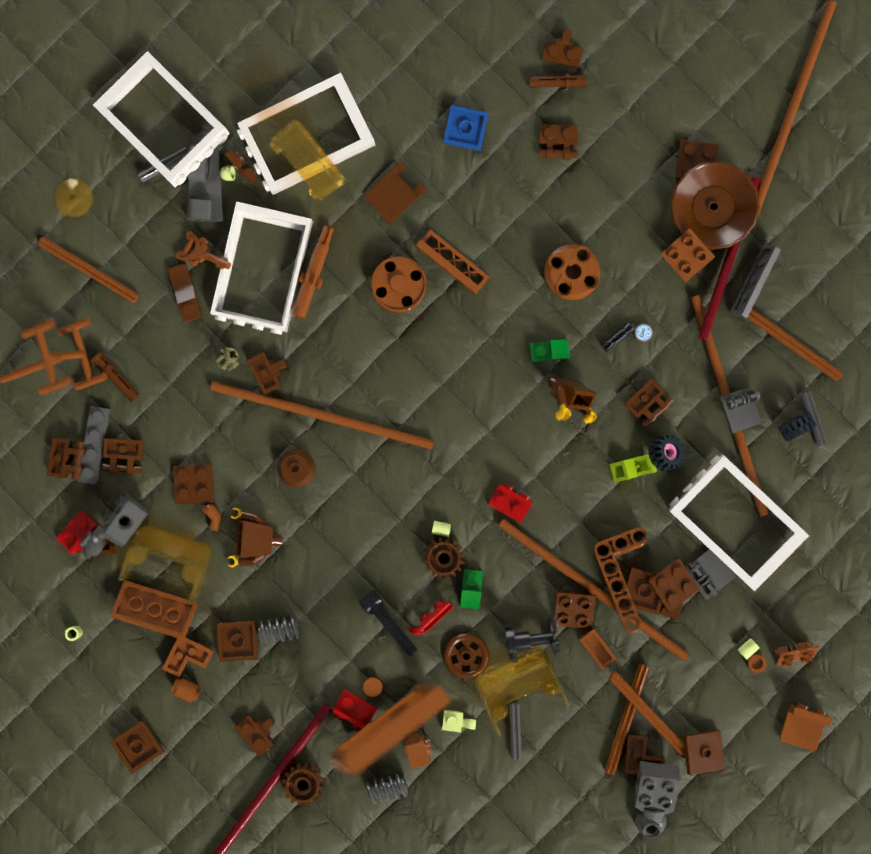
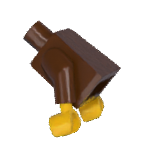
M552 377L549 380L548 386L552 388L550 396L557 400V405L560 407V410L556 413L557 420L563 418V421L571 416L568 408L586 410L587 413L582 416L586 424H591L596 420L597 415L591 410L596 392L571 379Z
M233 508V510L238 511V516L230 517L238 520L236 555H231L227 558H233L235 564H229V567L232 568L238 564L240 566L255 565L264 560L266 555L271 554L272 546L282 545V535H273V527L268 526V522L257 513L242 512L239 508Z

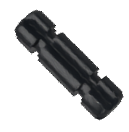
M630 322L625 324L623 329L620 328L609 337V340H605L601 344L602 348L606 352L611 350L613 345L616 346L627 337V334H631L635 330L634 326Z

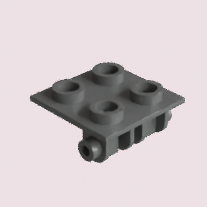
M748 387L720 397L731 433L762 423L755 401L760 398L759 391L751 390Z
M710 549L686 567L698 586L699 592L706 600L711 596L715 597L720 589L736 578L733 571Z

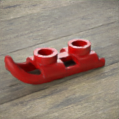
M439 600L434 605L435 611L432 614L425 613L419 619L420 626L416 628L408 627L407 630L415 635L428 632L454 606L448 601L444 603L443 600Z

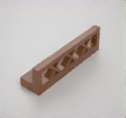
M431 229L416 244V248L474 295L479 292L490 278ZM430 236L437 240L438 248H431L425 243ZM441 250H450L453 260L443 258ZM455 262H465L468 272L458 270ZM478 273L484 279L477 285L471 280L470 274Z

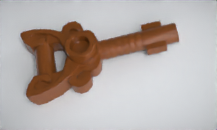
M191 231L186 233L188 242L184 250L177 252L175 255L177 259L187 261L192 266H197L198 262L202 263L204 260L215 263L216 267L222 270L224 268H231V262L227 258L209 253L208 240L206 238H199Z

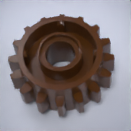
M439 537V542L437 543L432 540V547L426 546L429 552L423 553L427 557L423 563H428L429 566H427L426 570L431 569L432 576L438 574V578L441 579L442 575H445L446 579H449V574L455 577V571L462 570L459 564H464V561L460 560V557L465 555L464 553H459L462 547L455 546L457 541L454 540L450 543L448 537L446 541ZM441 553L449 555L450 559L447 563H441L438 560Z
M306 762L305 766H302L301 763H298L296 768L291 766V773L286 771L285 776L287 778L282 780V783L286 784L282 788L283 791H287L285 797H290L292 799L291 803L298 802V806H301L302 803L308 806L311 800L315 803L317 800L315 796L321 797L322 793L319 790L324 789V785L320 784L324 781V777L319 776L321 771H316L315 765L312 767L308 766V762ZM305 780L308 783V787L301 788L298 782Z

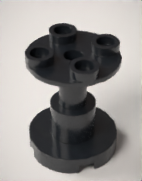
M548 618L549 632L531 635L529 631L514 633L513 624H505L508 655L513 656L509 658L510 663L518 662L517 652L532 650L531 646L551 644L553 655L556 657V653L560 652L559 641L554 638V634L557 632L556 621H551V618Z

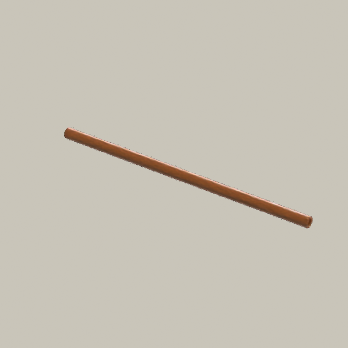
M833 0L827 1L759 185L758 198L760 209L758 216L837 3Z
M697 295L690 299L701 330L706 314L700 295ZM710 331L708 340L704 341L720 394L724 396L730 394V390ZM743 431L735 432L733 435L746 476L761 490ZM752 493L759 517L768 515L766 505Z
M212 381L210 390L427 449L432 450L434 440L227 384Z
M504 518L498 525L501 529L586 591L596 595L597 599L616 612L610 595ZM619 603V607L622 610H627L625 606ZM640 618L641 624L639 629L681 660H687L690 655L688 652ZM628 619L630 623L637 626V622L634 619Z

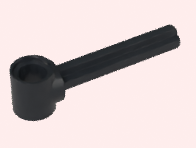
M375 590L369 592L359 601L368 615L374 614L408 656L413 655L417 651L416 646L382 607L384 601Z

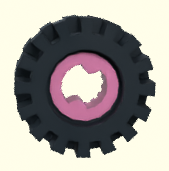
M807 412L789 420L778 429L784 440L789 441L815 428L817 424L811 413Z
M671 434L654 439L653 443L649 446L652 448L649 449V453H652V456H649V458L654 460L652 464H657L656 468L661 469V471L679 468L684 463L682 460L685 459L683 455L685 450L681 448L684 445L683 443L679 444L681 440L679 438L676 439V436H671Z

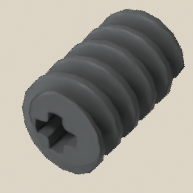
M293 616L290 617L289 622H287L285 617H283L282 623L279 622L278 618H275L274 624L271 623L270 619H268L267 625H264L262 620L260 621L259 638L261 645L263 640L266 644H270L271 638L274 643L278 642V638L284 642L286 636L290 641L293 640L294 635L297 640L300 639L298 620L295 621Z
M404 772L402 779L396 774L394 781L391 776H388V782H385L382 777L380 784L374 779L373 786H370L369 782L366 781L368 795L374 805L378 804V798L381 803H385L386 797L389 801H392L393 795L397 800L400 799L401 793L405 798L408 796V786Z

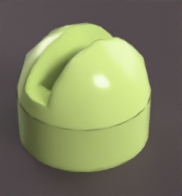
M233 165L222 167L220 176L223 180H235V168Z

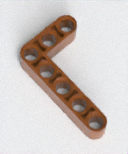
M635 528L600 541L594 548V556L622 627L628 633H635L639 629L641 621L615 557L641 548L646 544L648 535L643 528ZM639 533L643 535L644 540L636 542L633 536ZM618 540H622L626 543V547L619 549L615 543ZM605 547L608 550L607 555H599L597 552L598 548ZM607 565H612L615 568V572L608 574L604 568ZM613 583H620L622 590L615 592L611 587ZM627 601L630 605L629 609L622 610L619 607V602ZM634 619L637 622V626L629 628L626 625V621Z

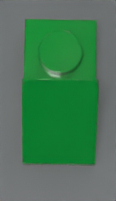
M568 339L530 343L532 363L570 359Z
M464 569L460 607L479 609L483 571Z

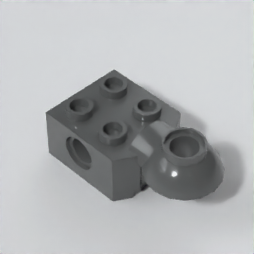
M126 494L124 497L121 496L115 503V510L105 516L103 520L105 522L104 525L100 524L94 533L89 531L82 539L80 546L83 547L85 558L88 560L92 555L96 557L106 544L105 538L115 545L124 546L148 514L146 506L129 494ZM122 516H127V517H128V518L125 519V520H121V519H120Z
M640 761L634 788L635 807L641 812L635 818V826L639 832L648 838L659 836L667 825L665 814L674 812L681 781L679 766Z

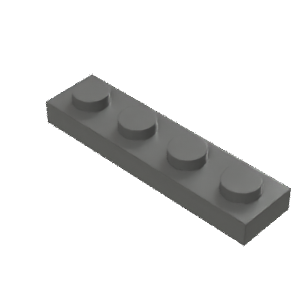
M763 244L730 311L731 314L742 318L748 317L781 251L779 248Z
M90 406L83 446L85 453L81 460L82 473L79 474L77 482L98 485L104 438L107 435L111 409Z

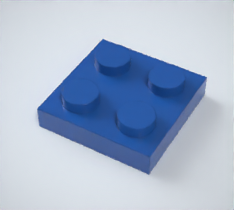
M451 105L443 144L481 152L488 113Z

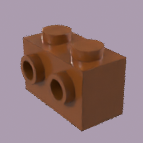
M419 733L409 735V739L405 740V749L411 769L431 764L430 754L432 753V747L429 738L425 739L424 734L419 735Z

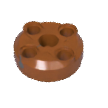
M577 244L561 246L551 253L545 263V282L550 291L561 299H582L589 295L599 283L600 266L598 260L588 247ZM578 251L584 252L585 260L578 259ZM552 258L559 260L560 265L558 268L552 266ZM586 277L592 279L593 284L591 287L585 285L584 280ZM560 284H564L567 287L566 294L559 292L558 287Z
M388 258L381 262L373 272L371 278L372 294L377 303L388 311L395 313L411 311L424 298L426 292L425 274L422 268L409 258ZM388 263L395 264L396 269L393 272L385 270V266ZM413 272H419L421 274V279L419 281H413L411 279V274ZM380 288H384L387 291L386 296L383 298H379L376 295L377 290ZM403 298H411L412 304L409 307L403 306Z

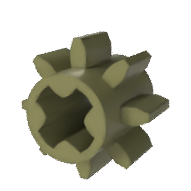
M225 346L216 353L218 358L215 361L219 368L230 371L239 365L237 361L239 354L234 348Z

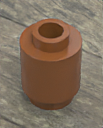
M177 678L171 692L175 693L174 696L192 703L193 700L197 701L201 690H199V685L184 678Z

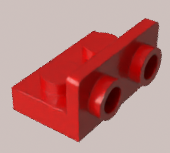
M506 483L503 486L499 484L488 505L522 523L528 510L533 505L530 502L531 497L522 492L520 495L514 493L513 490L515 488Z
M81 510L56 540L69 550L68 553L70 555L78 554L83 550L80 543L89 531L94 533L100 524L84 510Z
M344 689L332 712L335 713L334 716L339 720L344 721L346 719L351 722L353 728L361 730L370 723L378 707Z

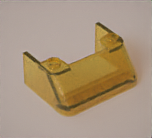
M297 119L289 122L269 139L273 150L277 154L281 152L310 188L308 192L314 200L318 199L321 201L347 182Z
M150 525L141 527L127 551L118 580L128 579L132 565L143 563L146 560L147 554L151 553L184 564L182 576L185 581L194 584L188 603H195L212 557L211 547L205 543Z
M543 649L532 650L519 656L518 662L510 663L508 661L480 674L475 680L480 697L498 737H501L502 733L497 721L507 716L508 708L506 704L541 689L546 696H554L560 693L565 705H570Z

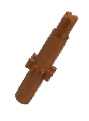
M323 227L320 239L313 250L307 271L300 274L298 281L302 285L292 312L294 317L305 319L315 289L320 290L323 281L319 277L334 231L331 227Z

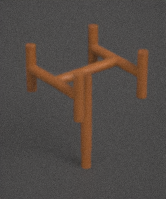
M87 317L58 329L60 336L72 332L77 351L49 353L43 331L55 327L53 320L21 331L23 338L36 335L43 360L0 376V382L5 383L46 368L50 384L38 388V393L43 395L72 384L70 377L57 380L53 365L63 360L80 358L86 379L74 384L76 390L107 380L106 373L93 376L79 329L90 325L91 320Z

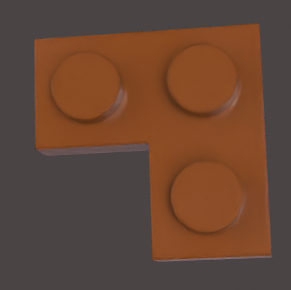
M187 636L185 640L177 638L162 669L180 677L188 661L206 668L215 650Z

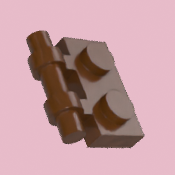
M540 124L539 145H546V150L539 149V157H546V159L558 157L563 158V160L577 158V150H570V146H577L578 125ZM553 145H562L563 150H553Z
M230 149L225 153L230 163L248 183L253 184L257 181L256 173L252 168L245 167L247 163L238 151L234 153Z
M651 378L624 406L636 419L643 414L646 418L641 424L647 428L651 423L654 424L657 421L656 418L662 412H666L674 401L669 396L663 401L660 396L665 391ZM655 402L658 407L650 413L648 408Z
M52 438L47 476L68 478V472L71 471V479L79 480V474L82 473L81 460L85 453V450H83L84 442L76 441V447L72 448L73 440ZM71 454H74L73 466L70 465Z
M104 438L103 457L110 458V464L103 463L102 470L115 474L117 472H127L129 475L142 473V466L135 465V460H143L144 441ZM118 458L128 459L127 465L118 464Z

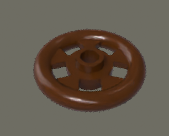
M461 633L452 637L446 644L443 654L444 663L453 675L463 679L474 678L486 669L489 662V650L484 640L472 633ZM462 641L465 646L457 650L455 645ZM472 642L479 646L476 651L469 647ZM469 653L470 658L464 659L463 654ZM452 655H457L458 663L453 664ZM476 655L482 657L479 665L474 663ZM462 665H470V671H462Z

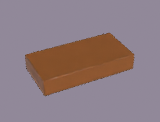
M594 627L578 638L601 670L617 659Z

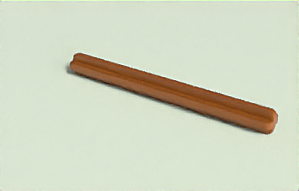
M41 237L38 246L132 303H135L139 298V294L47 238Z
M752 308L747 317L750 321L833 380L838 381L842 377L843 373Z
M642 663L638 665L631 686L639 696L641 695L649 667ZM628 699L605 767V772L614 775L636 710V707Z
M613 672L609 676V680L683 758H686L684 743L617 672Z

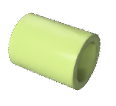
M434 521L432 534L449 537L451 524Z
M72 626L65 631V637L69 641H74L82 636V629L79 626ZM72 629L76 631V637L72 636Z
M750 638L738 651L747 660L759 647Z

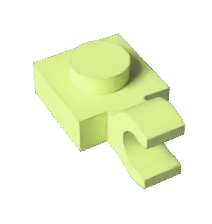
M444 710L442 730L461 733L462 727L475 729L476 720L463 718L464 712Z

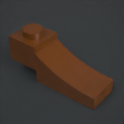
M184 263L167 269L183 322L188 323L203 318L204 316L198 302L199 299L187 264Z

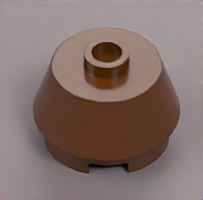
M296 449L286 452L280 458L277 470L283 483L290 487L300 488L312 481L316 466L310 454Z

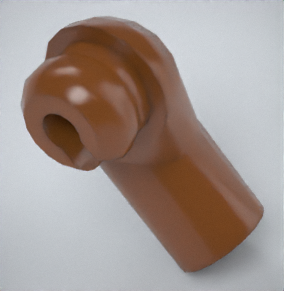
M205 504L202 511L211 519L209 530L218 531L221 513L215 505Z

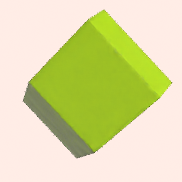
M652 453L609 464L614 483L657 472L656 465L652 464L654 460L649 458V456H652Z

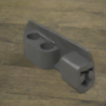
M204 130L193 136V144L190 145L189 152L207 135ZM217 146L211 156L205 158L195 171H191L188 174L187 220L204 222L223 221L219 146Z

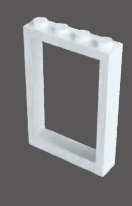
M148 51L93 104L174 187L181 185L186 180V176L191 171H195L205 158L211 156L214 149L219 144L224 143L230 134ZM153 68L214 127L171 171L110 112Z
M341 73L237 123L240 128L237 132L241 140L245 139L248 144L245 147L250 158L254 156L257 163L253 165L258 175L262 173L265 179L262 183L266 191H271L273 195L375 146V141ZM335 86L361 140L274 181L248 127Z
M236 202L224 257L231 262V268L220 270L210 312L211 315L215 316V320L226 322V319L234 320L233 324L244 326L247 323L252 324L253 329L263 331L265 327L271 329V333L282 335V332L287 333L298 288V280L302 271L313 224L312 219ZM243 218L302 231L281 323L222 310Z
M723 454L720 457L716 455L710 461L711 466L707 470L703 469L699 472L694 484L689 483L683 489L684 494L680 498L675 497L671 501L669 511L755 591L809 535ZM723 467L732 473L794 532L752 577L681 512Z

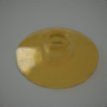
M69 179L61 183L57 188L55 203L63 214L69 217H79L87 213L91 208L93 193L85 182L78 179ZM75 194V199L70 200L69 196Z

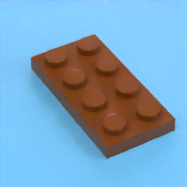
M124 580L113 607L111 618L185 640L198 603Z

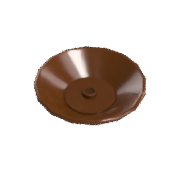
M720 161L701 163L685 172L675 185L670 203L672 219L680 234L682 235L690 228L704 245L711 250L728 248L743 240L754 227L760 209L758 191L749 175L735 165ZM715 204L717 209L711 210L710 205Z

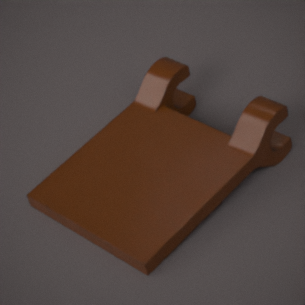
M401 161L364 196L389 224L428 190L422 183L412 190L399 176L407 168Z

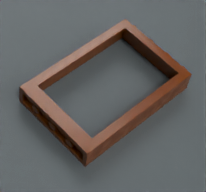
M420 684L329 753L332 757L330 762L339 771L342 770V772L345 771L352 775L357 774L451 702L440 685Z

